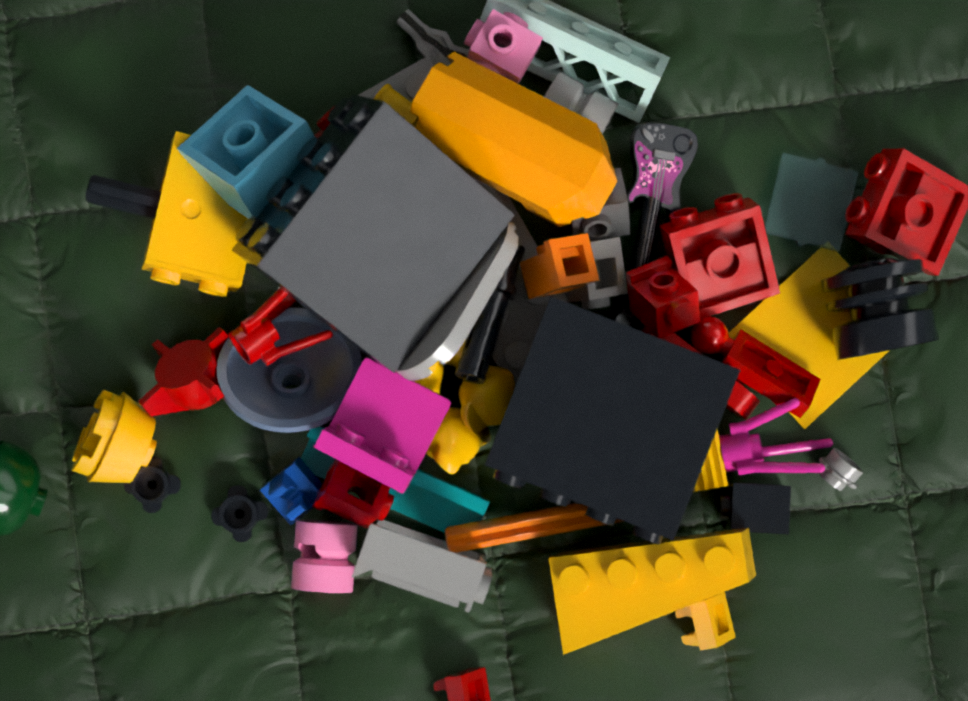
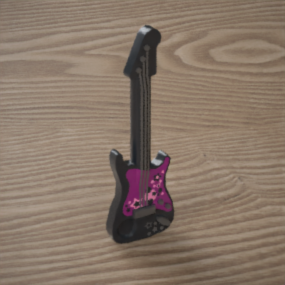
M641 123L632 130L630 154L634 171L632 183L627 189L626 194L628 203L634 202L635 198L639 196L644 197L631 270L648 264L652 260L661 207L667 211L668 222H671L669 215L681 209L679 189L682 177L690 167L698 147L697 135L691 130L664 123ZM623 294L620 297L618 312L613 315L612 320L631 327L637 317L630 311L628 294Z

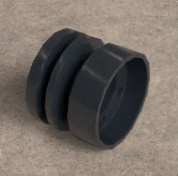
M886 258L847 267L840 273L821 280L823 292L845 290L847 298L827 303V311H850L852 321L831 330L837 360L939 340L933 309L909 308L908 299L928 291L927 283L905 286L903 279L904 277L924 272L922 259L901 260Z

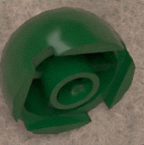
M1 439L0 536H4L19 530L29 515L39 517L48 490L40 487L41 470L36 459L25 449Z

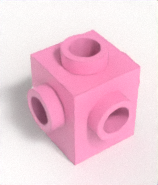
M492 9L485 23L479 19L475 21L464 44L470 47L467 55L468 59L519 84L535 57L543 37L529 30L528 24L519 16L510 12L501 14Z

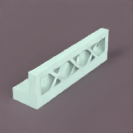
M487 0L480 18L481 21L485 23L492 9L501 14L504 12L513 13L528 24L529 30L543 37V41L553 46L558 58L544 62L534 57L527 69L528 71L551 82L554 81L561 71L583 83L584 93L588 95L595 91L619 103L615 112L640 123L670 57L549 0ZM583 60L594 64L600 79L587 82L578 78L572 64ZM627 80L644 88L645 90L638 105L620 98L614 84Z

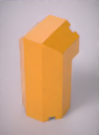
M452 52L447 56L451 62L450 65L447 66L439 62L431 68L413 99L410 110L411 114L418 117L416 129L468 175L521 202L527 211L558 227L571 224V220L581 217L587 219L599 215L618 181L612 166L607 143L597 123L456 52Z

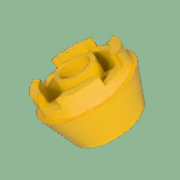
M102 390L93 405L94 408L99 409V413L94 412L87 427H83L73 454L72 461L75 463L71 471L87 476V482L131 483L140 467H147L154 454L157 441L152 439L156 426V419L147 414L125 392L119 396L107 390Z

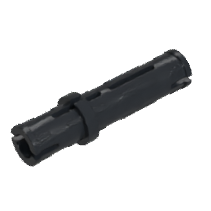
M522 245L517 247L511 263L466 338L463 353L455 371V375L458 378H463L464 381L477 384L485 383L505 310L509 300L513 301L517 289L514 283L519 262H521L525 252V248Z

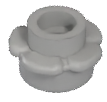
M833 448L826 457L819 458V462L825 466V471L819 474L834 488L842 491L846 485L852 489L858 487L855 482L864 471L843 452Z

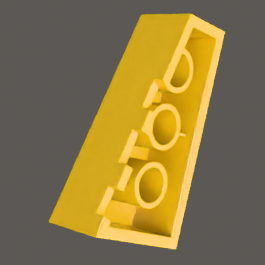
M749 528L675 537L674 540L666 538L662 539L660 545L644 541L562 552L550 557L549 565L563 655L750 582L756 576Z

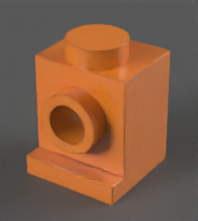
M588 233L544 241L543 245L536 247V256L519 262L529 300L567 293L599 281Z

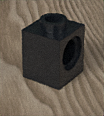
M728 482L726 492H719L718 520L725 521V530L749 528V532L789 534L791 486Z

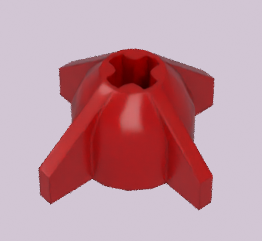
M222 328L216 329L204 341L187 340L176 344L170 349L158 339L152 344V347L161 358L155 368V379L158 383L138 401L147 414L152 417L186 410L206 409L217 403L224 396L219 389L217 379L218 357L228 338V335Z

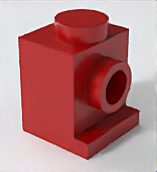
M668 256L626 272L630 311L657 338L665 337L700 322L698 290L673 268L672 260Z
M336 459L330 465L312 507L320 511L324 508L367 529L376 519L379 521L385 519L394 501V495L388 493L391 487ZM347 492L356 493L360 499L348 494Z

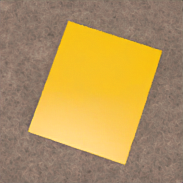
M828 242L779 285L780 294L765 298L729 332V337L733 339L739 330L742 329L821 379L810 407L801 418L788 411L803 429H806L889 352L884 351L837 360L831 330L852 320L850 311H827V303L847 298L845 290L823 292L821 280L840 273L847 267H850V265Z

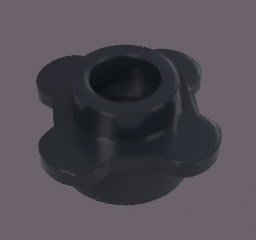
M152 456L148 466L140 468L131 483H124V489L128 494H133L142 503V507L146 512L156 513L161 510L162 502L170 494H176L180 491L181 480L177 475H170L163 468V462L159 457ZM150 480L156 481L157 486L155 489L149 488L148 483Z
M236 485L228 490V498L224 500L221 506L213 509L211 518L216 526H223L227 531L233 533L234 540L246 542L251 539L252 529L258 521L267 518L269 510L266 503L262 501L256 502L247 495V489L244 486ZM238 509H242L244 511L243 518H238L236 516V511Z

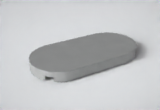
M512 221L508 223L398 367L396 372L410 381L424 379L433 373L429 367L433 366L437 361L444 365L461 348L516 253L519 236L514 232L517 227Z

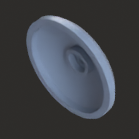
M288 308L271 322L280 336V339L274 343L275 347L325 330L333 332L332 338L280 357L269 366H266L261 358L252 365H249L236 351L229 337L227 338L217 361V379L219 389L224 394L223 399L229 408L245 422L273 432H301L319 427L331 421L362 363L360 350L304 308ZM288 385H297V386H299V387L293 388V389H287V388H285V387L288 386Z

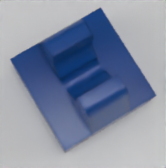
M298 457L266 482L260 491L291 526L296 520H299L314 508L312 506L322 483L303 460Z

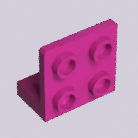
M365 358L330 426L322 430L314 448L403 494L409 487L448 412L451 401L415 381L405 379L397 372H391L378 362Z

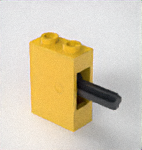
M178 131L175 132L171 141L160 191L98 175L90 177L85 194V199L88 203L153 219L141 267L142 270L152 272L150 277L152 280L170 285H179L180 279L199 283L198 290L203 293L226 297L228 291L236 292L242 286L247 262L234 253L232 249L238 242L235 239L238 230L248 218L229 206L180 154L177 148L191 135Z

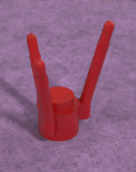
M279 288L252 315L241 321V325L228 335L234 348L246 363L252 365L261 358L264 364L269 366L280 357L332 338L333 332L325 330L275 347L274 343L280 339V336L271 322L296 301Z

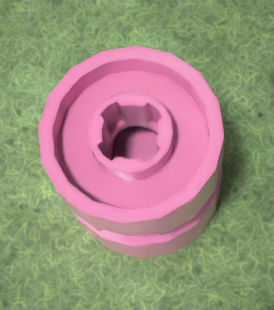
M296 520L294 547L301 552V557L293 561L291 588L322 593H352L354 586V577L352 578L355 565L348 560V557L356 551L358 525L334 521Z

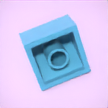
M247 85L177 149L229 206L249 219L252 216L258 217L269 202L266 200V197L271 187L284 176L289 177L300 163L297 160L300 150L315 136L306 120Z

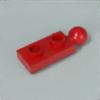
M703 317L700 319V322L693 325L690 333L693 346L704 354L719 352L724 355L722 363L740 369L737 377L738 382L748 385L770 399L775 405H781L793 398L799 399L800 405L789 411L799 418L808 410L821 381L820 378L742 329L732 339L729 337L728 329L724 322L716 317Z

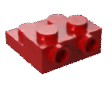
M904 148L882 149L881 153L875 154L865 167L864 176L869 181L862 196L856 197L846 210L845 219L850 224L845 235L880 254L893 255L901 260L922 259L924 273L939 276L968 210V185Z
M740 193L723 195L714 200L715 208L698 213L695 207L676 210L669 215L671 222L659 225L666 254L672 260L673 268L698 290L700 319L780 294L760 205L749 197L743 199Z

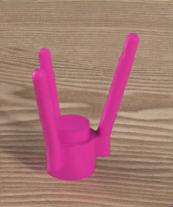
M793 398L781 405L779 404L745 421L730 423L731 434L720 435V445L726 472L738 471V475L750 473H822L825 471V466L822 463L761 461H764V457L830 448L833 446V441L827 438L762 447L759 433L749 434V430L797 408L800 405V401L797 398Z

